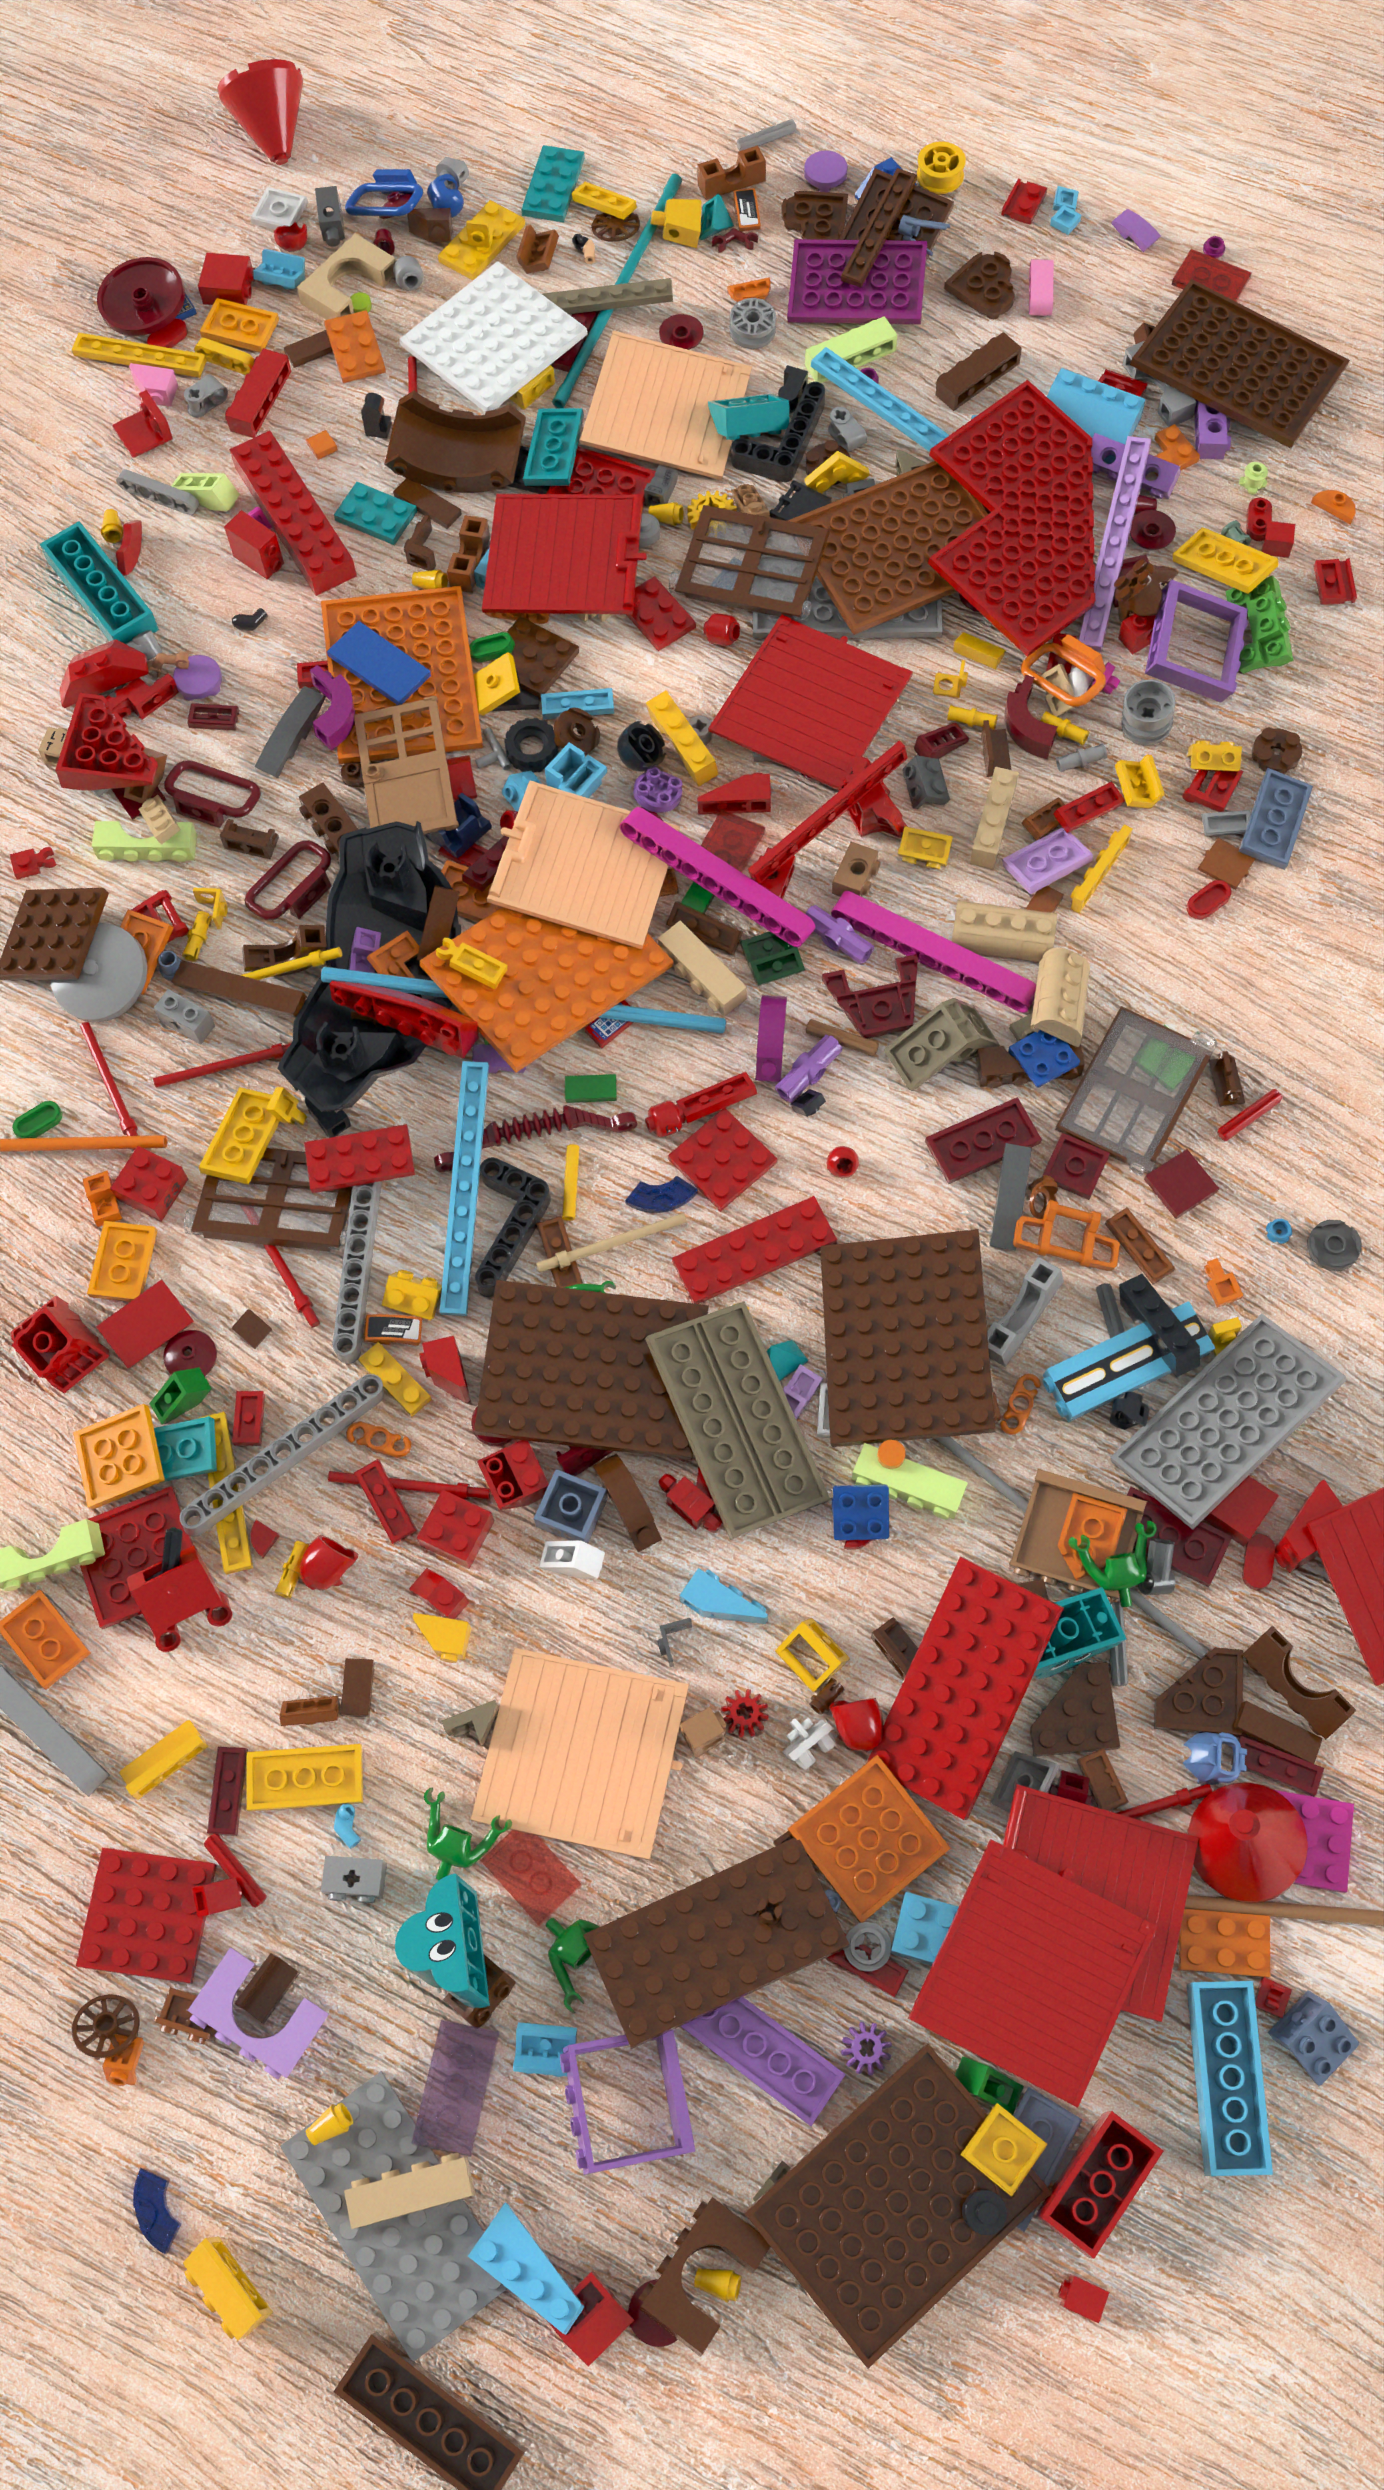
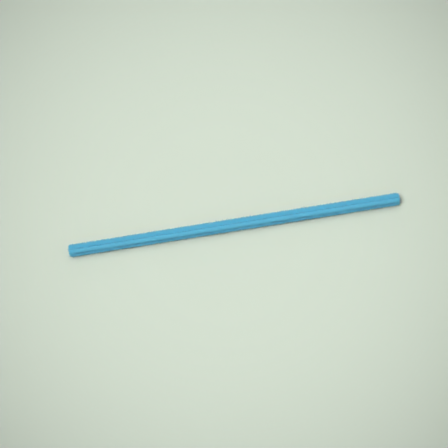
M323 967L321 972V980L323 982L361 983L405 993L448 998L438 985L431 980ZM616 1005L599 1016V1018L724 1033L726 1028V1019L625 1005Z

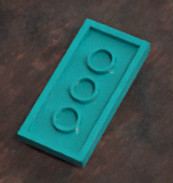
M542 146L521 209L522 216L564 223L572 199V192L575 190L585 160L584 151Z
M582 408L538 409L523 476L525 486H569L584 418Z

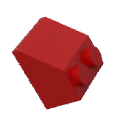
M454 1335L422 1343L424 1352L419 1353L426 1378L431 1377L435 1386L464 1403H470L471 1399L461 1355Z

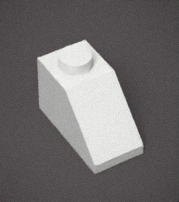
M546 1541L539 1568L580 1579H598L605 1552L583 1541Z

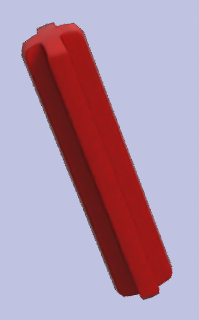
M1272 1089L1221 1126L1217 1131L1218 1136L1223 1141H1228L1280 1103L1283 1098L1282 1094L1277 1089Z
M216 1833L209 1836L204 1842L206 1849L229 1878L236 1877L242 1894L252 1907L260 1906L266 1900L267 1895L220 1836Z

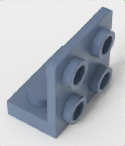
M1309 1990L1268 2031V2034L1275 2042L1292 2052L1314 2083L1319 2086L1359 2046V2042L1331 2004Z

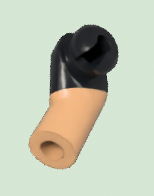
M575 234L572 238V243L577 250L584 253L585 262L593 264L595 262V245L593 241L581 234Z

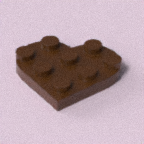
M816 191L794 192V196L788 199L785 198L781 205V215L785 228L788 230H800L802 239L839 240L845 228L848 194Z
M995 251L994 255H982V252L973 256L944 283V289L977 312L987 315L989 319H997L1000 315L1009 311L1014 303L1013 284L1009 282L1012 273L1010 260L1005 255Z

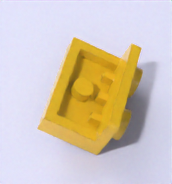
M1195 741V744L1188 747V757H1191L1190 768L1196 770L1239 771L1241 768L1242 746H1234V742H1220V745H1210V741Z
M1147 754L1140 762L1119 760L1115 764L1127 806L1151 809L1164 796V790L1152 755Z
M905 826L900 849H898L897 854L899 857H902L903 862L916 864L918 860L926 862V867L940 869L941 866H947L953 836Z
M398 1270V1272L388 1275L381 1306L428 1320L434 1319L439 1296L442 1291V1285L438 1284V1280L430 1277H423V1279L413 1277L414 1273L407 1270Z

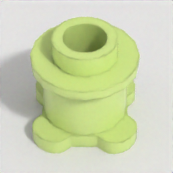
M1260 462L1249 463L1244 471L1245 477L1240 478L1239 485L1244 486L1249 494L1254 495L1259 489L1266 487L1267 480L1265 478L1267 477L1268 469Z

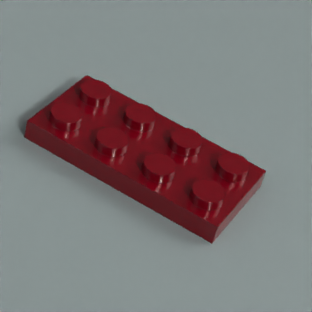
M1018 1097L925 1137V1143L948 1184L1002 1161L1005 1143L1032 1148L1041 1144L1042 1141Z
M1130 1487L1127 1496L1147 1501L1141 1519L1144 1532L1147 1530V1521L1153 1522L1157 1527L1155 1535L1147 1538L1146 1557H1148L1151 1538L1173 1541L1175 1544L1171 1569L1209 1587L1233 1536L1202 1521L1194 1529H1191L1154 1497ZM1137 1534V1537H1136V1540H1135V1543H1134V1547H1133V1550H1134V1551H1135V1548H1136V1543H1137V1539H1138V1534Z

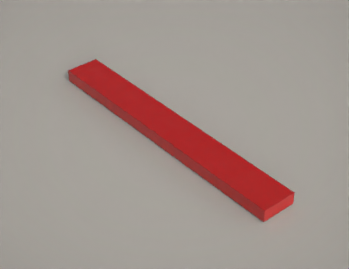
M900 740L749 867L748 871L751 879L761 884L906 761L908 756L905 745Z

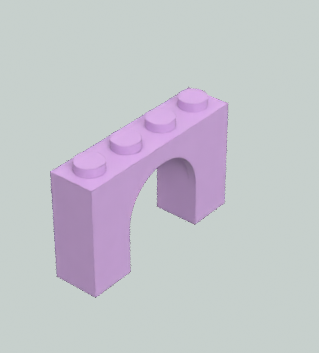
M230 1947L187 2010L193 2014L190 2020L205 2029L207 2024L217 2031L214 2036L228 2046L233 2041L242 2048L239 2052L242 2056L253 2063L256 2059L265 2063L266 2067L264 2070L279 2080L281 2075L287 2078L329 2013L304 1997L288 2023L278 2033L264 2038L246 2034L239 2028L234 2019L233 2001L237 1991L255 1966V1963Z

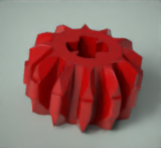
M750 1689L746 1690L745 1697H742L741 1692L736 1690V1700L729 1696L725 1698L729 1706L721 1707V1713L727 1715L723 1719L726 1725L732 1723L728 1728L730 1734L734 1733L738 1728L739 1738L742 1739L744 1737V1731L748 1730L749 1736L753 1738L755 1737L754 1727L761 1732L764 1730V1726L760 1721H768L769 1715L762 1713L768 1709L767 1703L758 1704L762 1698L760 1694L755 1695L751 1699ZM745 1708L747 1712L752 1711V1713H749V1719L745 1720L743 1716L737 1715H740V1709Z

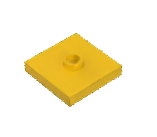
M509 652L473 674L478 713L482 716L520 693L514 657Z
M996 2103L961 2153V2156L1012 2197L1048 2144Z

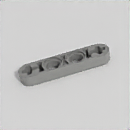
M122 470L116 479L117 484L124 491L187 515H193L199 506V501L192 494L130 470Z

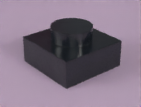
M808 1089L790 1105L794 1112L808 1117L818 1112L820 1106L826 1100L822 1093Z

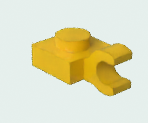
M276 1087L266 1110L282 1123H290L291 1125H294L296 1121L303 1126L307 1119V1115L296 1108L299 1100L285 1088Z

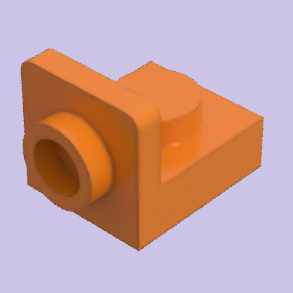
M120 2034L114 2035L119 2045L128 2038ZM137 2037L121 2055L118 2056L117 2054L105 2058L102 2067L108 2082L116 2086L135 2085L137 2080L135 2070L144 2046L143 2038ZM110 2043V2046H109V2049H108V2050L114 2049V2046H113L112 2043Z

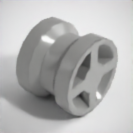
M694 716L689 720V723L704 745H707L712 736V733L708 732L711 722L705 716Z

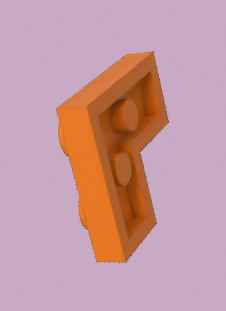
M1175 424L1155 434L1154 440L1163 450V452L1155 455V457L1180 466V470L1199 462V453Z
M407 930L369 954L366 959L378 974L415 978L405 963L418 955L420 946Z

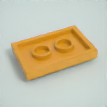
M216 298L200 329V334L202 338L261 353L262 349H265L279 321L278 313Z
M104 1221L87 1291L89 1297L131 1302L144 1292L158 1231L155 1226Z

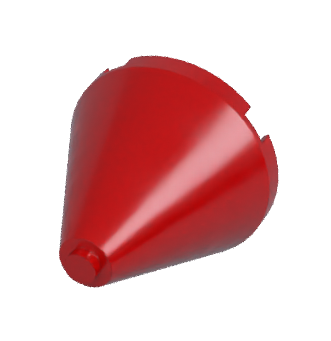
M268 59L248 63L249 70L238 74L237 69L232 70L218 84L217 91L221 103L271 162L277 165L287 163L292 153L303 87V77L300 68L297 70L295 63L291 61Z
M1243 1782L1229 1784L1216 1789L1198 1805L1189 1824L1188 1835L1199 1837L1193 1865L1201 1879L1225 1898L1244 1903H1259L1274 1899L1285 1893L1304 1869L1308 1850L1304 1823L1295 1807L1283 1795L1264 1785Z

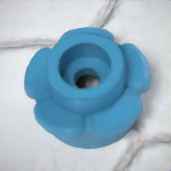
M1276 1219L1273 1222H1269L1266 1226L1267 1237L1273 1243L1284 1244L1289 1241V1236L1292 1235L1291 1225L1284 1219Z

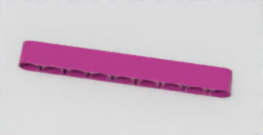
M641 807L634 808L621 822L620 830L625 837L794 947H801L815 930V923L809 916Z
M844 891L831 911L832 917L835 919H845L855 931L906 956L917 954L918 962L1018 1012L1026 1013L1034 1001L1036 984L853 892Z

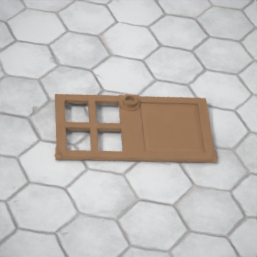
M437 696L425 697L424 700L354 715L370 828L396 821L411 826H416L418 821L421 823L423 834L445 829L449 831L459 827ZM430 710L432 726L403 732L402 715ZM393 718L395 734L366 739L365 723ZM434 735L436 751L407 757L405 740ZM397 742L399 759L370 764L369 748Z

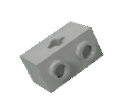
M167 989L153 1008L161 1023L200 1045L215 1027L213 1019L207 1010L170 989Z
M325 1856L321 1892L328 1895V1900L346 1901V1896L357 1897V1902L374 1903L375 1898L383 1899L387 1863L380 1859ZM355 1873L360 1878V1882H355L352 1887L347 1881L348 1878H353Z

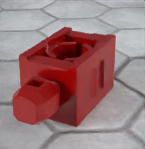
M664 1474L659 1479V1487L667 1494L666 1505L693 1529L697 1530L704 1524L703 1527L716 1533L722 1527L721 1519L715 1513L712 1514L715 1509L714 1501L684 1476L677 1483V1479L673 1476Z

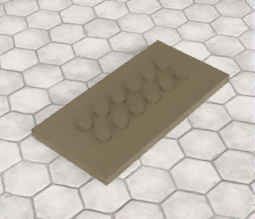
M745 1301L648 1335L645 1338L730 1540L830 1500Z

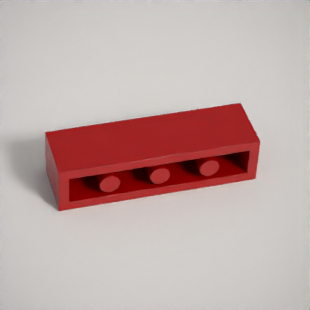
M263 348L260 355L255 358L251 371L246 374L242 387L236 392L232 405L227 408L225 413V419L231 432L251 438L256 437L291 373L288 355Z

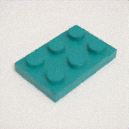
M356 481L334 513V518L339 523L395 546L417 513V508L413 504Z
M208 1416L154 1428L165 1479L163 1482L217 1471L214 1418Z

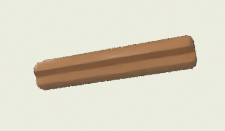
M810 1019L806 1026L807 1034L821 1039L825 1035L833 1036L841 1046L872 1057L876 1055L879 1048L878 1042Z

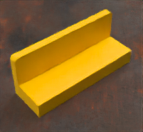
M187 1720L120 1770L119 1774L127 1784L125 1787L130 1795L139 1800L209 1746L193 1723Z

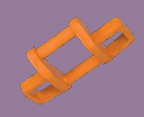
M1054 1200L1048 1201L1042 1219L1021 1216L1016 1222L1013 1239L1015 1247L1037 1253V1255L1046 1256L1048 1254L1079 1262L1080 1266L1112 1271L1117 1266L1120 1249L1119 1241L1096 1233L1101 1220L1100 1212L1092 1211L1090 1213L1059 1205L1058 1201ZM1056 1215L1087 1223L1083 1234L1081 1252L1050 1244L1052 1226ZM1023 1225L1040 1227L1038 1245L1022 1240ZM1094 1242L1111 1248L1110 1263L1092 1259Z

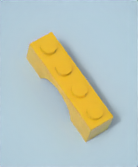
M667 690L647 701L646 705L651 720L660 733L665 734L669 738L696 785L699 787L718 776L719 773L715 759Z

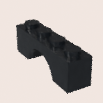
M1140 1274L1119 1284L1120 1305L1133 1322L1141 1320L1147 1326L1159 1347L1163 1361L1173 1374L1179 1377L1199 1367L1200 1346L1146 1277Z

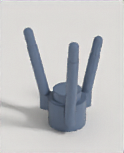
M903 215L898 233L904 235V241H916L912 237L913 235H918L920 227L946 230L950 228V224L920 220ZM927 248V254L932 256L933 252Z

